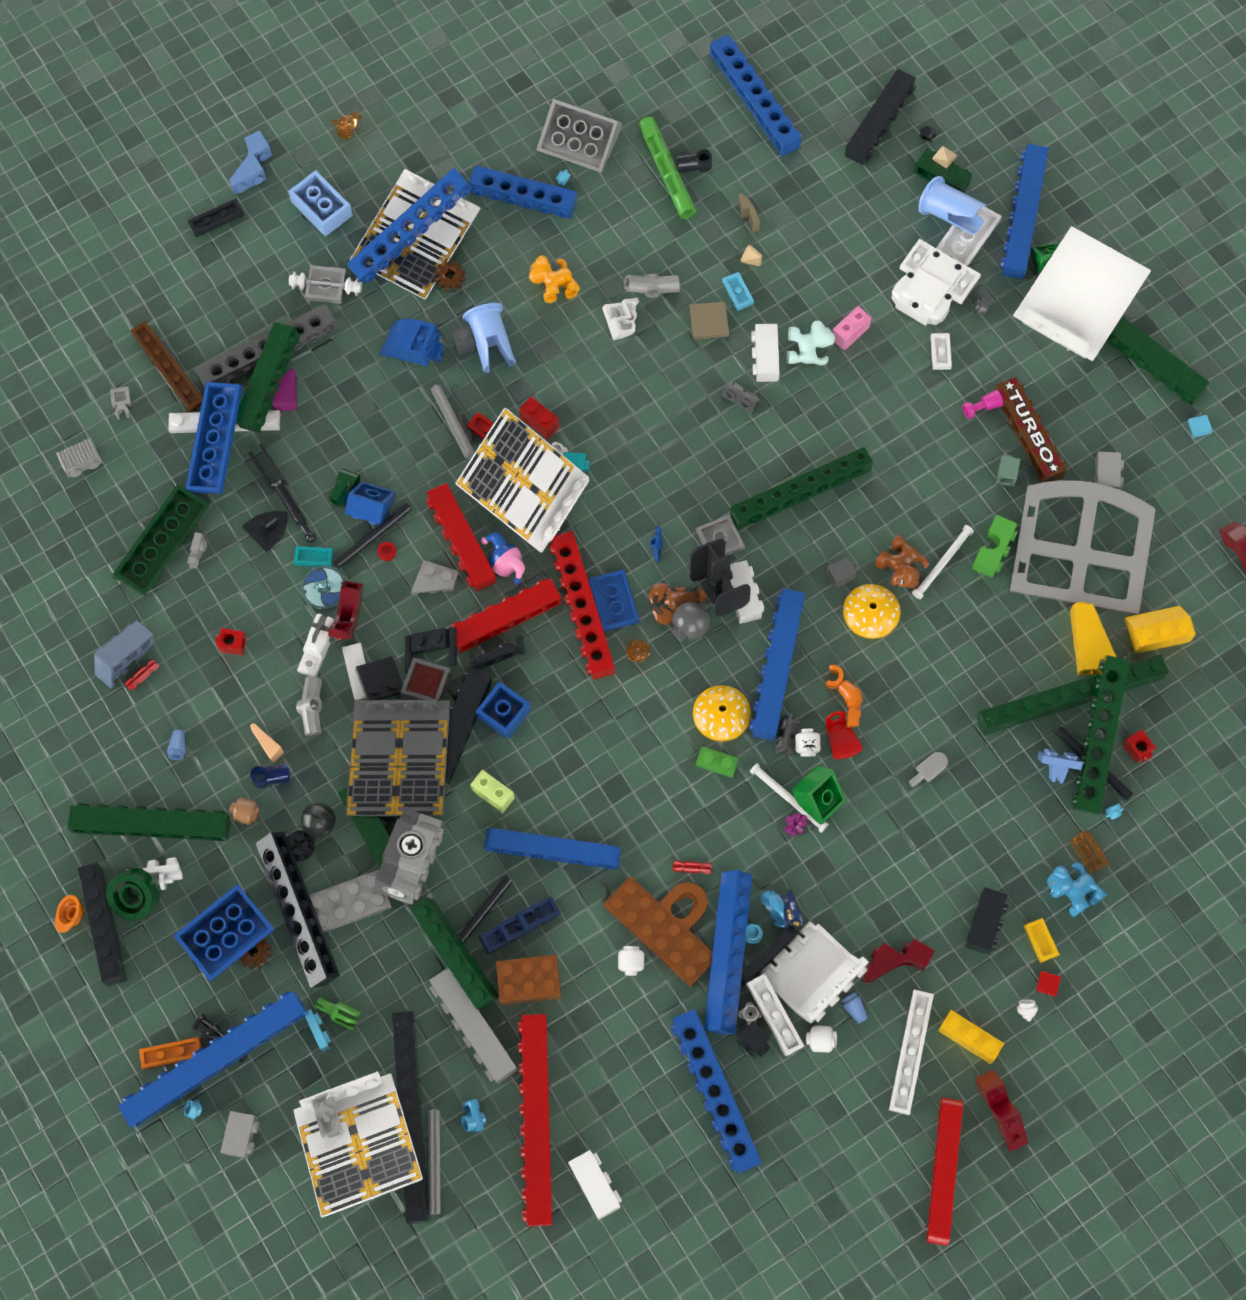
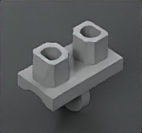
M328 1097L322 1102L312 1103L321 1136L331 1138L339 1135L342 1127L333 1097Z

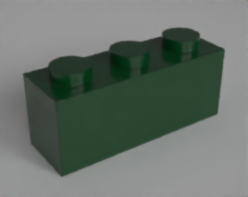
M927 148L916 162L914 173L929 182L936 176H941L944 178L945 184L964 192L970 184L972 173L954 164V162L947 169L932 160L937 152Z

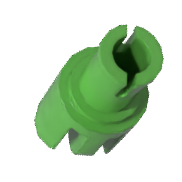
M322 996L319 997L316 1002L318 1005H315V1009L329 1014L332 1021L350 1030H354L358 1016L361 1014L360 1011L342 1002L335 1004L324 999Z

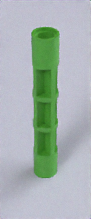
M651 116L643 118L638 123V126L670 193L675 208L681 219L690 218L696 213V208L664 142L658 125Z

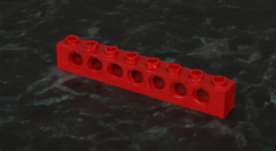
M570 531L555 535L552 543L549 544L551 555L555 554L557 559L554 561L556 571H560L562 576L559 578L561 588H565L567 592L564 597L567 606L570 605L572 609L569 612L572 623L576 622L577 629L574 630L577 640L581 639L583 645L580 646L582 657H586L588 662L585 664L587 674H591L593 680L615 674L614 663L574 533ZM563 552L570 553L567 557L561 556ZM568 569L575 570L572 574H568L566 571ZM573 586L580 587L578 591H573L571 588ZM578 603L586 604L583 608H578L576 605ZM584 620L591 621L589 625H583L581 622ZM589 637L596 638V641L590 643L587 641V639ZM599 654L602 657L599 660H594L592 656Z

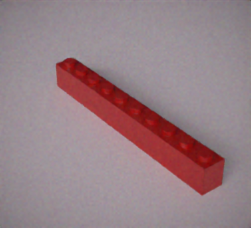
M546 1014L521 1015L522 1021H518V1033H522V1041H518L519 1054H522L523 1062H519V1074H523V1082H519V1092L524 1098V1103H520V1116H524V1124H520V1134L525 1139V1145H521V1158H525V1166H521L522 1179L526 1180V1188H522V1201L526 1200V1209H522L523 1222H527V1227L553 1226Z

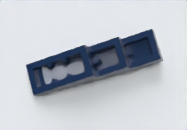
M550 896L499 923L497 927L481 934L478 938L489 955L560 915L561 912Z

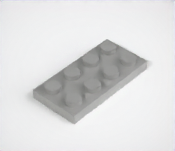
M379 870L309 895L324 933L392 908L388 896L375 892V879Z

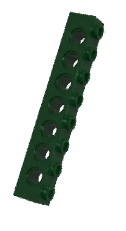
M863 447L731 506L730 516L739 531L871 472L873 461L866 448Z
M1106 655L1099 661L1098 671L1101 672L1100 677L1096 678L1094 690H1097L1096 698L1093 697L1090 709H1093L1092 717L1089 716L1087 721L1089 733L1088 736L1084 737L1083 741L1085 753L1080 757L1083 763L1081 773L1077 774L1075 786H1078L1077 794L1074 793L1071 805H1074L1073 810L1095 815L1100 814L1130 664L1128 659ZM1108 672H1112L1115 675V682L1107 680ZM1104 691L1111 693V701L1104 700ZM1101 710L1106 711L1108 714L1106 721L1101 720L1099 717ZM1097 729L1104 732L1103 740L1096 738L1095 732ZM1094 748L1098 749L1101 753L1099 759H1095L1091 755ZM1089 768L1096 770L1097 776L1095 778L1088 776ZM1086 787H1090L1093 790L1091 798L1084 795Z

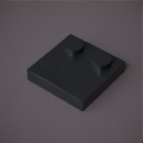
M392 656L356 666L355 671L366 700H382L401 694L403 683Z

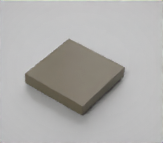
M725 301L689 305L693 340L729 337Z

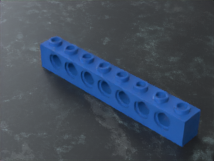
M727 34L711 42L710 55L781 156L800 148L801 133L793 127L791 119L783 113L782 106L776 103L772 92L766 89L763 79L759 78L754 67L749 65L745 54L739 51L736 41Z
M453 168L347 263V266L364 284L372 281L375 278V274L380 270H384L393 258L399 257L404 248L411 246L420 234L427 232L433 222L439 221L443 216L442 214L447 210H451L460 198L466 197L472 187ZM454 188V192L448 195V190ZM441 200L440 204L434 207L435 201ZM427 212V216L420 219L421 214ZM410 224H414L413 229L407 231V227ZM400 236V240L394 243V238ZM387 248L386 253L380 255L381 250ZM373 260V264L367 267L368 261Z
M693 1009L672 1018L673 1024L670 1027L674 1036H679L681 1041L678 1044L683 1056L687 1055L688 1057L687 1067L690 1074H695L697 1078L695 1082L699 1094L703 1092L706 1099L703 1101L707 1113H712L714 1120H711L715 1132L719 1131L722 1139L719 1141L723 1151L728 1150L731 1157L728 1159L732 1171L736 1170L737 1174L761 1165L762 1162L696 1010ZM687 1030H692L696 1036L694 1039L688 1040L685 1038L684 1033ZM695 1049H700L703 1051L704 1056L696 1059L693 1057L692 1052ZM703 1068H709L712 1071V1075L704 1078L700 1071ZM711 1087H717L720 1090V1095L712 1097L708 1090ZM725 1106L729 1113L726 1116H720L717 1113V1108ZM729 1125H733L737 1129V1133L733 1136H729L725 1132V1128ZM738 1144L744 1146L745 1153L743 1155L735 1154L734 1146Z

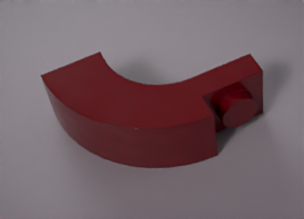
M1234 521L1220 528L1219 532L1224 545L1231 548L1240 559L1246 574V527Z

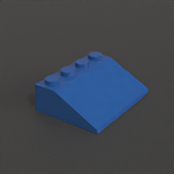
M237 884L178 931L174 937L211 982L275 929Z

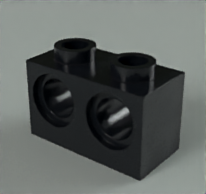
M754 1021L739 1034L737 1040L754 1059L758 1055L762 1057L771 1046L769 1044L771 1038Z

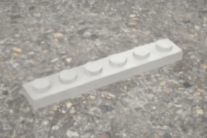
M279 410L268 411L261 431L280 430L281 413ZM200 412L169 413V432H197ZM237 424L235 426V431H250L240 428Z
M913 990L889 1111L910 1115L934 994Z

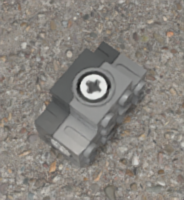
M404 808L400 820L397 819L383 853V861L375 879V892L388 897L391 896V898L413 905L414 900L419 899L423 884L421 882H426L429 874V863L433 864L436 856V846H440L443 838L444 829L441 828L442 821Z

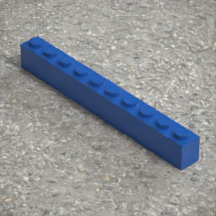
M290 991L283 993L279 996V1001L274 1004L272 1002L266 1004L261 1008L262 1012L257 1015L252 1014L244 1019L245 1023L239 1027L238 1025L231 1027L227 1030V1035L222 1038L220 1036L209 1042L210 1046L205 1049L200 1048L192 1053L193 1057L187 1061L185 1059L179 1061L174 1065L175 1069L170 1072L165 1071L157 1076L158 1080L152 1084L151 1082L144 1084L139 1088L140 1092L133 1095L132 1093L122 1099L123 1103L118 1105L129 1127L139 1126L308 1015L309 1012L299 995L293 991L291 993Z

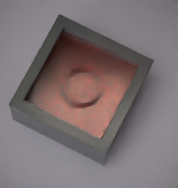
M413 657L401 690L403 700H419L421 698V700L443 701L452 677L450 668Z

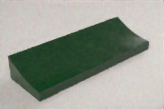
M177 484L114 571L113 578L145 596L208 509L209 504Z

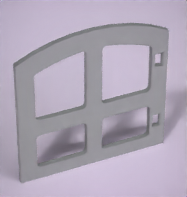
M1051 481L1028 486L1009 592L1070 603H1093L1094 607L1138 615L1156 509L1127 492L1092 482ZM1061 497L1083 498L1084 502L1076 546L1041 541L1034 538L1040 500ZM1098 501L1114 505L1138 518L1133 556L1091 549ZM1029 506L1035 508L1034 517H1027ZM1035 554L1071 561L1073 569L1069 589L1029 583L1027 581L1030 556ZM1019 562L1026 564L1024 573H1018ZM1087 565L1128 571L1130 577L1126 599L1121 600L1085 593L1083 588Z

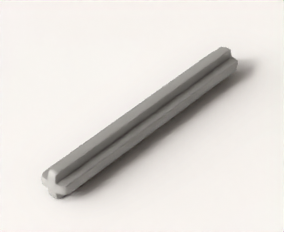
M434 385L431 388V392L464 457L472 458L475 452L440 385Z
M432 1109L428 1112L429 1214L438 1215L440 1214V1111Z

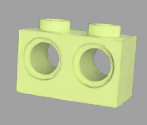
M484 770L470 784L475 794L501 813H504L515 799L513 791Z

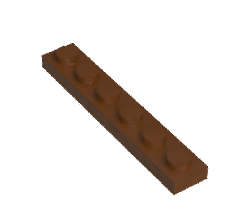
M144 321L130 330L131 334L188 411L191 413L202 406V396L147 322Z

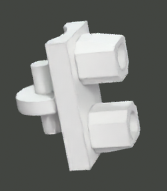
M176 857L168 858L164 866H160L159 861L151 860L148 861L147 868H143V870L149 872L155 878L161 890H166L168 883L183 879V873Z

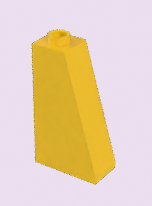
M1077 602L1073 604L1070 610L1078 676L1097 675L1101 672L1098 671L1100 659H1103L1106 655L1114 657L1116 655L1093 603Z

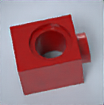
M221 628L220 634L216 636L215 643L220 652L243 655L247 637L244 631ZM229 639H234L232 644H226Z
M1142 729L1127 738L1122 744L1136 764L1141 760L1146 762L1154 756L1152 753L1156 749ZM1136 745L1143 746L1144 751H1139Z

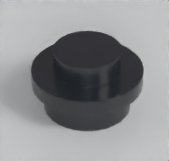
M929 126L920 128L919 137L928 142H932L937 134Z

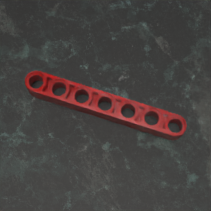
M943 1097L941 1098L926 1241L931 1244L948 1246L951 1232L963 1101Z

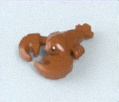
M656 584L649 593L651 605H654V598L656 596L658 597L656 601L659 603L666 594L664 603L671 609V612L663 607H659V610L662 612L659 614L654 607L653 615L655 620L661 625L673 624V614L680 605L686 602L698 601L702 604L706 603L705 591L702 588H698L697 593L685 592V587H675L674 590L676 592H674L667 584Z

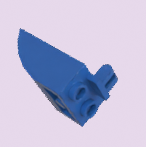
M400 319L393 323L379 354L428 366L430 359L441 362V356H444L445 351L443 349L444 344L439 342L441 334L436 324L415 319Z

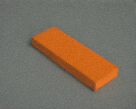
M196 1037L139 1049L141 1069L147 1070L176 1064L183 1059L187 1061L193 1057V1052L202 1048L201 1038Z

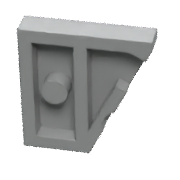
M423 560L411 590V595L416 596L418 593L426 592L431 594L439 591H453L459 577V571Z

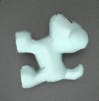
M820 320L812 323L809 334L802 335L799 328L789 327L788 340L798 343L800 354L797 355L795 351H787L786 363L795 364L802 362L804 364L826 365L828 363V356L823 358L817 357L816 347L824 348L833 345L835 335Z

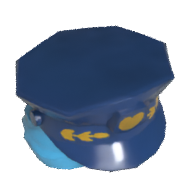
M790 889L786 895L782 896L773 890H767L760 895L761 903L766 906L772 915L771 919L775 921L773 923L774 926L784 927V930H786L789 925L798 927L803 925V917L796 903L795 896Z

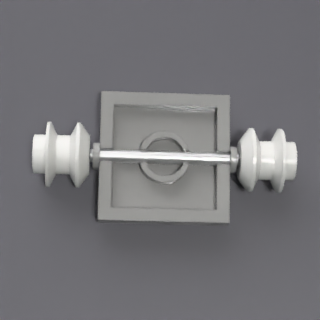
M310 265L308 278H306L303 272L298 276L295 271L289 276V286H292L293 290L296 286L300 290H303L306 286V301L341 304L344 290L347 295L354 292L355 296L358 295V292L361 293L362 282H359L358 278L352 281L351 277H348L345 282L347 271L344 268Z

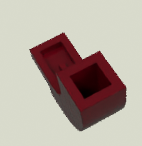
M344 581L340 587L338 611L333 624L329 628L328 636L334 637L337 640L352 639L361 609L362 583Z

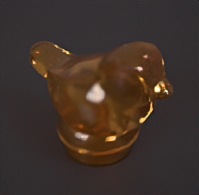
M353 111L349 115H344L337 120H331L333 125L338 126L336 129L337 136L343 139H350L353 130L358 126L362 116L357 111Z

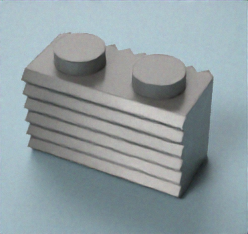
M91 438L56 453L68 478L77 477L83 471L95 469L100 463H103Z

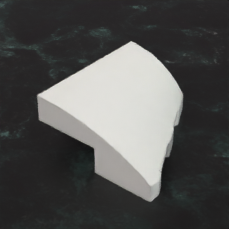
M638 298L624 299L621 303L605 304L602 309L613 340L625 338L635 332L636 325L634 321L637 318L636 305L639 303Z

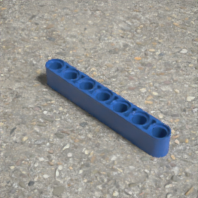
M495 828L487 829L484 849L491 852L607 869H618L621 848L617 846Z

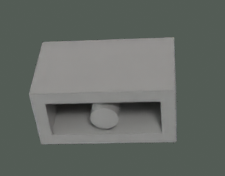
M1098 451L1095 458V483L1116 489L1123 488L1124 477H1121V471L1124 468V460H1121V453Z
M230 1111L220 1153L248 1159L249 1154L252 1155L255 1143L252 1141L254 1134H257L259 1129L258 1118L254 1115Z

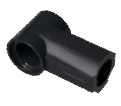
M702 149L697 154L677 157L679 173L695 170L708 172L712 168L711 152L707 149Z

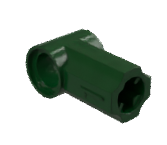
M342 468L337 475L336 485L328 497L329 501L336 506L343 507L348 499V494L359 484L361 476Z

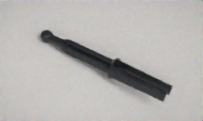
M260 444V448L280 480L272 484L255 455L251 451L248 454L270 489L276 491L295 524L302 529L306 541L309 543L315 542L316 535L310 531L306 518L286 488V480L265 446Z

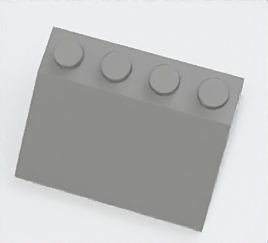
M553 99L536 150L602 173L617 141L622 123Z

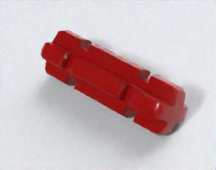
M150 659L146 666L143 665L132 675V678H128L125 681V685L130 690L136 688L137 683L140 684L151 675V671L154 672L159 667L155 660Z
M675 860L673 862V871L711 874L712 864L707 862L701 864V862L693 861L682 863V861Z

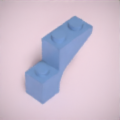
M260 130L244 138L248 155L230 178V184L235 195L266 180L264 170L259 162L267 160L272 156V153Z

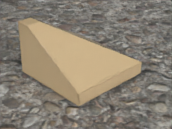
M942 146L932 160L947 169L957 155Z
M748 245L740 261L760 266L762 254L751 245Z

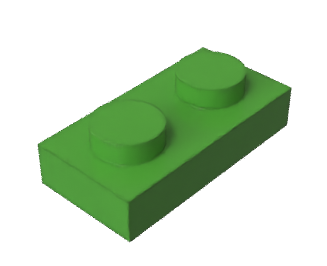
M701 747L696 766L733 778L739 758Z

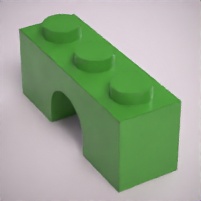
M996 514L987 538L993 540L997 544V548L987 549L981 546L974 561L973 570L993 578L995 572H1000L1003 565L1000 561L1003 556L1007 557L1011 548L1008 546L1009 541L1014 542L1018 533L1015 530L1017 523Z

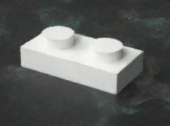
M931 334L932 370L951 369L950 334Z

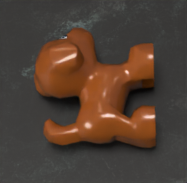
M898 534L893 539V545L890 549L894 552L900 551V553L891 555L885 550L882 551L876 559L875 566L879 569L890 567L895 571L891 578V584L894 587L914 589L919 584L920 573L911 565L915 562H920L923 568H927L929 561L926 557L920 555L914 547L909 546L906 540Z

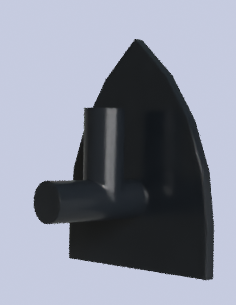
M265 512L255 516L242 527L267 552L282 537L287 525V512Z

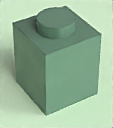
M1012 455L1001 456L996 483L1014 486L1018 476L1020 459Z

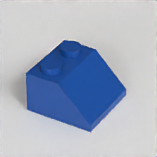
M361 481L348 494L345 514L351 515L354 519H363L370 524L380 525L389 513L396 492Z

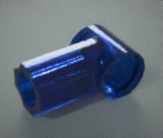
M288 764L271 767L256 766L250 772L252 783L257 788H265L267 785L290 782ZM259 774L265 775L262 780H256L255 777Z

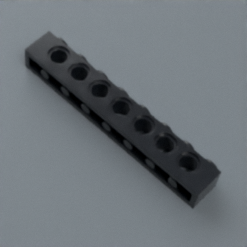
M271 832L256 843L259 855L261 856L310 988L326 986L340 977L339 971L285 832Z

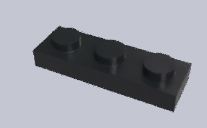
M235 198L188 220V224L197 238L244 216V213Z

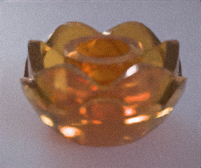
M635 639L627 645L626 653L631 661L643 662L649 656L650 648L644 640Z

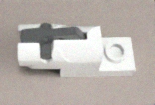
M322 614L316 615L303 648L304 655L297 669L299 673L317 677L330 646L328 631L334 622V619L331 617H324Z

